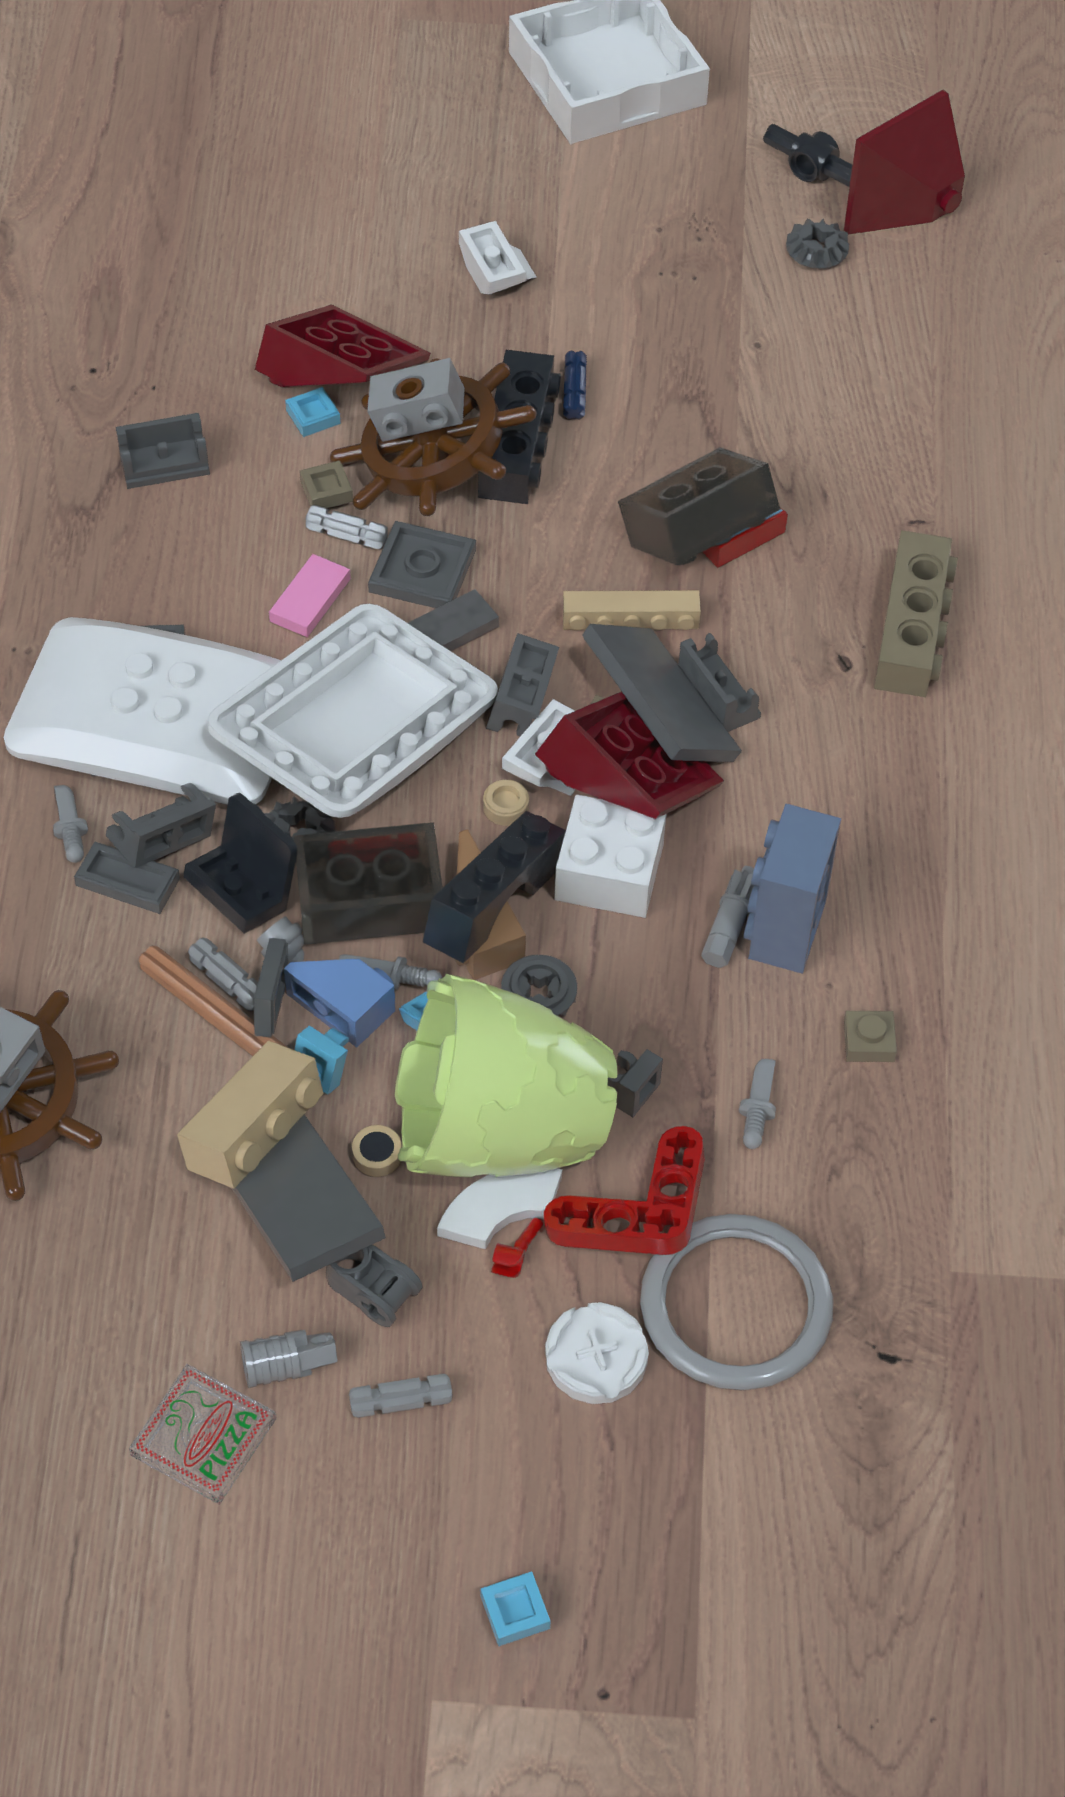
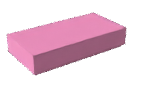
M312 554L269 611L270 622L308 637L350 581V569Z

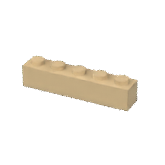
M699 590L563 591V630H586L589 624L652 628L656 630L699 629L701 612Z

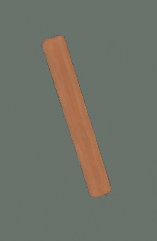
M152 945L140 955L141 970L250 1055L254 1056L267 1041L287 1047L273 1035L272 1037L255 1036L254 1020L158 946Z

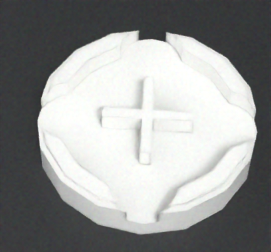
M602 1302L588 1303V1307H581L577 1310L574 1307L564 1312L551 1326L545 1345L547 1371L556 1386L571 1398L590 1404L611 1403L630 1394L643 1379L649 1356L646 1338L638 1321L622 1308Z

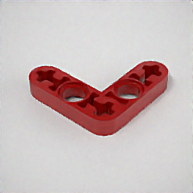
M676 1126L662 1134L658 1143L647 1201L571 1195L553 1199L544 1210L546 1234L550 1241L564 1247L671 1255L683 1250L690 1240L705 1162L702 1136L697 1130L687 1126ZM686 1147L683 1155V1165L676 1164L675 1154H678L680 1148ZM670 1183H681L687 1187V1190L679 1196L671 1197L661 1192L662 1188ZM566 1217H573L568 1225H561L565 1222ZM590 1218H593L594 1228L587 1227L590 1226ZM613 1218H623L630 1222L629 1226L620 1232H610L603 1228L604 1224ZM639 1222H646V1224H643L644 1232H640ZM665 1225H672L668 1233H660Z

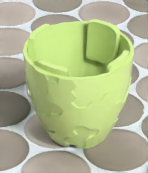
M446 974L442 979L439 978L428 983V1001L421 1016L414 1041L408 1042L402 1049L395 1087L396 1102L403 1107L402 1148L399 1150L398 1159L406 1162L407 1169L411 1172L440 1176L473 1177L486 1174L502 1177L544 1172L591 1159L595 1155L596 1150H599L606 1143L616 1110L617 1092L615 1088L607 1086L608 1078H617L618 1075L617 1062L613 1050L573 1022L569 1023L553 1014L552 1010L530 1001L518 994L451 974Z

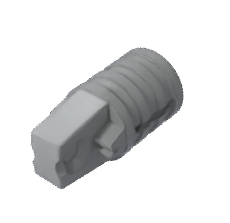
M305 1330L286 1332L280 1336L273 1335L264 1339L257 1338L254 1341H240L243 1368L248 1388L256 1387L258 1384H270L273 1381H285L288 1378L297 1379L312 1375L311 1369L338 1361L335 1340L330 1332L306 1335Z

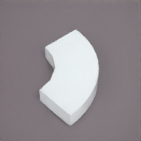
M556 1168L544 1172L502 1177L487 1175L475 1181L464 1189L449 1205L437 1227V1236L486 1249L494 1234L509 1223L527 1218L544 1220V1210L547 1204L556 1197L562 1179V1169Z

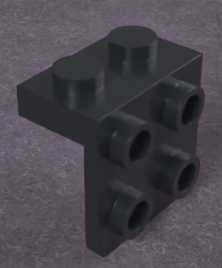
M236 793L228 799L221 846L185 864L183 877L245 934L287 910L298 848L291 835L281 830L271 821L258 805L250 802L243 794Z

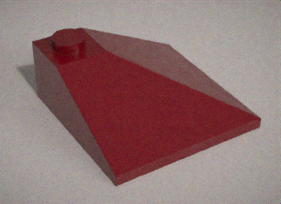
M945 90L937 92L856 139L843 230L848 235L931 223L945 214L954 212L960 206L965 173L949 93Z
M331 304L266 324L254 370L268 376V380L272 384L280 387L361 383L370 381V376L408 368L428 361L431 353Z
M622 691L564 715L535 753L545 764L549 774L562 781L567 787L654 819L720 787L724 782L705 761L671 760Z

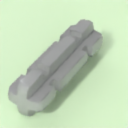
M312 505L306 515V527L312 531L323 533L324 530H328L327 535L360 544L362 540L365 541V546L378 550L383 548L387 540L388 528L380 523L371 521L368 525L366 524V519L335 510L330 514L328 513V508L318 505Z
M202 937L195 944H192L188 950L190 961L200 970L207 969L205 974L230 996H238L236 1001L246 1010L253 1011L254 996L258 982L254 978L247 979L249 974L224 952H216L218 947L209 939Z
M446 1374L427 1376V1381H420L418 1377L380 1383L376 1389H371L370 1385L354 1387L349 1392L351 1412L357 1418L375 1415V1410H381L382 1414L423 1408L426 1402H430L432 1406L448 1404L452 1401L453 1397L451 1381Z

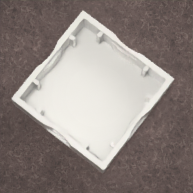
M574 0L558 2L509 16V53L570 144L707 105L710 68L687 36L673 24L661 0Z

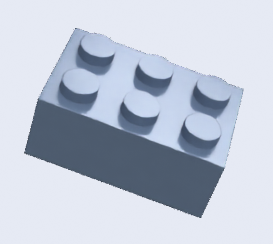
M785 804L780 821H770L764 842V847L767 849L764 858L758 857L751 880V885H754L749 899L747 912H750L744 931V938L751 940L748 959L803 974L827 901L841 818Z

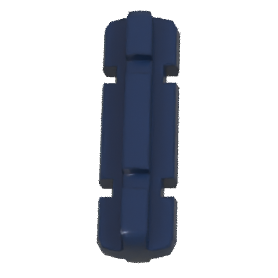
M571 350L565 355L563 415L567 419L576 418L580 420L585 416L587 355L583 351L574 352Z

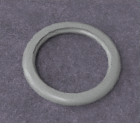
M725 1214L706 1217L694 1222L687 1246L680 1252L671 1255L654 1254L648 1263L642 1279L640 1306L645 1327L656 1348L680 1371L694 1380L717 1388L733 1390L769 1387L793 1377L815 1358L826 1342L833 1321V1294L829 1278L816 1254L797 1235L777 1223L756 1216ZM722 1238L751 1239L769 1245L783 1254L796 1267L805 1284L808 1296V1313L803 1330L792 1346L778 1357L766 1362L737 1366L721 1364L707 1359L685 1344L677 1335L669 1320L666 1307V1289L673 1269L682 1257L695 1247L711 1240Z

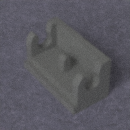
M199 413L116 427L120 460L127 489L210 475L206 441L202 434Z
M517 633L486 729L498 732L503 727L505 720H513L518 723L516 734L521 737L530 726L532 719L538 718L558 654V646Z
M711 633L706 635V644L699 651H697L696 644L691 638L680 642L678 665L728 732L761 718V712L758 709L759 696L752 688L748 689L746 693L717 654L718 642Z
M187 783L182 785L181 789L191 801L181 796L175 799V803L134 820L123 811L112 814V818L120 826L115 824L108 826L106 837L134 868H137L210 837L216 803L212 799H207L194 784Z

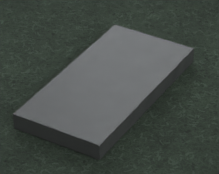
M589 624L582 634L584 640L671 760L734 762L742 750L652 628Z
M305 1114L289 1130L288 1134L279 1140L263 1157L258 1166L252 1172H249L233 1189L292 1282L386 1238L383 1225Z

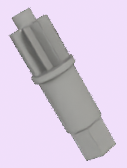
M744 866L741 872L736 869L734 870L725 894L720 899V908L701 954L706 964L721 968L729 963L745 918L750 914V912H747V908L754 885H751L754 868L750 866Z

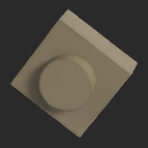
M340 461L300 470V482L310 506L318 505L330 508L353 502V490Z
M845 1011L846 1062H895L897 1049L894 1011Z

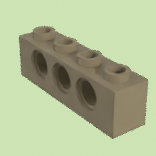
M901 530L874 689L926 698L930 680H939L943 655L934 653L935 647H944L948 622L940 621V615L949 614L953 589L945 588V583L954 582L958 557L950 556L952 538Z

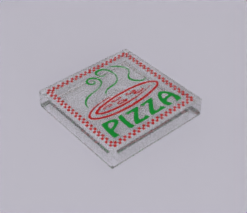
M186 1364L130 1445V1455L220 1505L276 1421V1411L195 1367Z

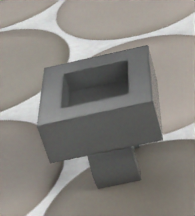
M648 1049L645 1050L638 1060L628 1051L621 1050L618 1053L617 1065L627 1072L625 1074H618L617 1078H608L607 1086L615 1088L616 1092H618V1109L632 1118L636 1115L661 1083L663 1058Z

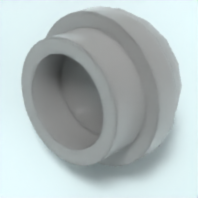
M286 916L281 918L257 939V942L263 948L261 954L265 957L269 938L286 939V943H288V964L290 962H303L305 955L302 949L304 936L302 935L303 930L297 922L292 924Z

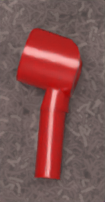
M533 1218L521 1236L516 1240L514 1247L497 1243L492 1257L494 1262L491 1269L492 1273L511 1278L519 1276L525 1252L543 1226V1222L540 1219Z

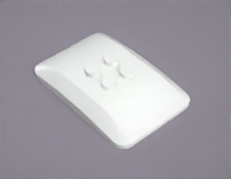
M362 604L353 608L213 709L209 714L207 728L216 740L323 813L332 817L343 818L359 812L380 798L447 746L494 703L498 687L495 681L488 675L385 608L373 604Z
M70 617L62 619L50 630L4 734L6 749L11 755L20 759L182 795L185 794L181 786L192 783L207 799L227 805L229 797L236 793L243 794L250 802L257 804L265 796L272 777L216 740L209 733L207 724L209 714L213 709L281 660L245 649L153 628L86 618Z

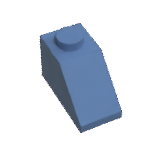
M359 958L290 962L284 968L286 994L331 1029L334 1028L349 1037L348 1042L356 1048L396 1011L395 988L391 978L379 968L372 969Z

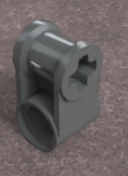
M373 1244L326 1266L328 1285L335 1292L360 1308L372 1321L383 1327H391L396 1320L395 1313L410 1295L417 1296L423 1288L421 1280L412 1269L399 1260L391 1258ZM345 1259H353L359 1262L360 1265L356 1268L344 1269L338 1263Z

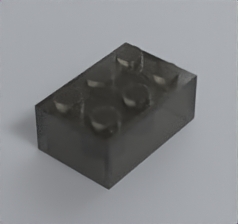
M721 447L618 501L631 547L675 565H685L693 562L697 558V554L712 546L728 543L732 539V535L745 528L761 525L765 522L766 517L780 510L769 464Z
M434 822L293 836L298 848L296 871L304 945L425 933L432 897L443 888Z

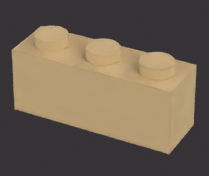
M267 1041L177 1134L187 1170L234 1189L249 1172H252L258 1166L263 1157L279 1140L288 1134L295 1123L324 1094L315 1058Z

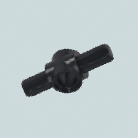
M775 124L769 125L763 136L764 143L789 155L790 168L797 178L805 182H812L816 178L825 181L831 177L850 187L852 164L839 158V147L832 136L822 131L815 132L813 135L804 132L797 136Z

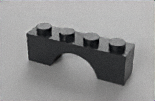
M525 811L432 897L423 943L461 963L466 962L488 940L500 911L517 888L534 895L556 873V866L566 830L549 822L542 816Z

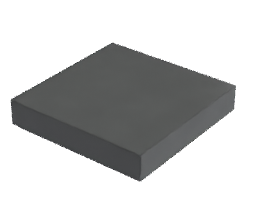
M395 521L369 579V593L438 608L457 598L476 552V540Z

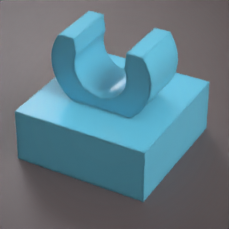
M309 1025L298 1034L294 1050L315 1058L323 1092L328 1095L340 1085L348 1050L343 1046L348 1043L349 1037L334 1028L322 1034Z

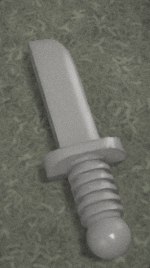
M65 785L54 786L60 821L53 825V833L55 837L63 839L68 861L77 863L84 856L81 836L88 832L87 821L78 818L73 791Z
M342 954L339 957V960L359 958L372 969L379 968L383 970L393 981L395 990L399 989L401 983L424 987L425 985L428 986L430 981L443 978L437 970H428L427 968H418L416 966L409 967L405 957H397L396 962Z
M761 1059L757 1063L753 1074L750 1098L741 1100L739 1105V1113L746 1116L743 1143L749 1149H756L761 1145L765 1120L775 1118L776 1107L769 1103L776 1060Z

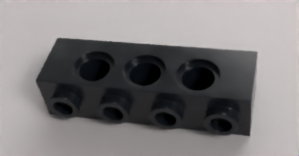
M506 349L503 363L509 366L510 374L496 389L494 400L499 411L530 405L536 410V418L529 423L503 428L500 444L492 459L505 466L506 474L502 479L495 480L479 471L478 498L528 504L531 488H539L542 463H537L538 457L545 458L548 433L543 431L544 427H552L555 404L550 402L551 397L558 398L561 373H554V355Z

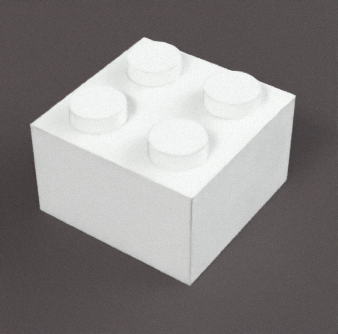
M575 795L556 866L555 900L646 918L664 845L666 814L654 819L602 799Z

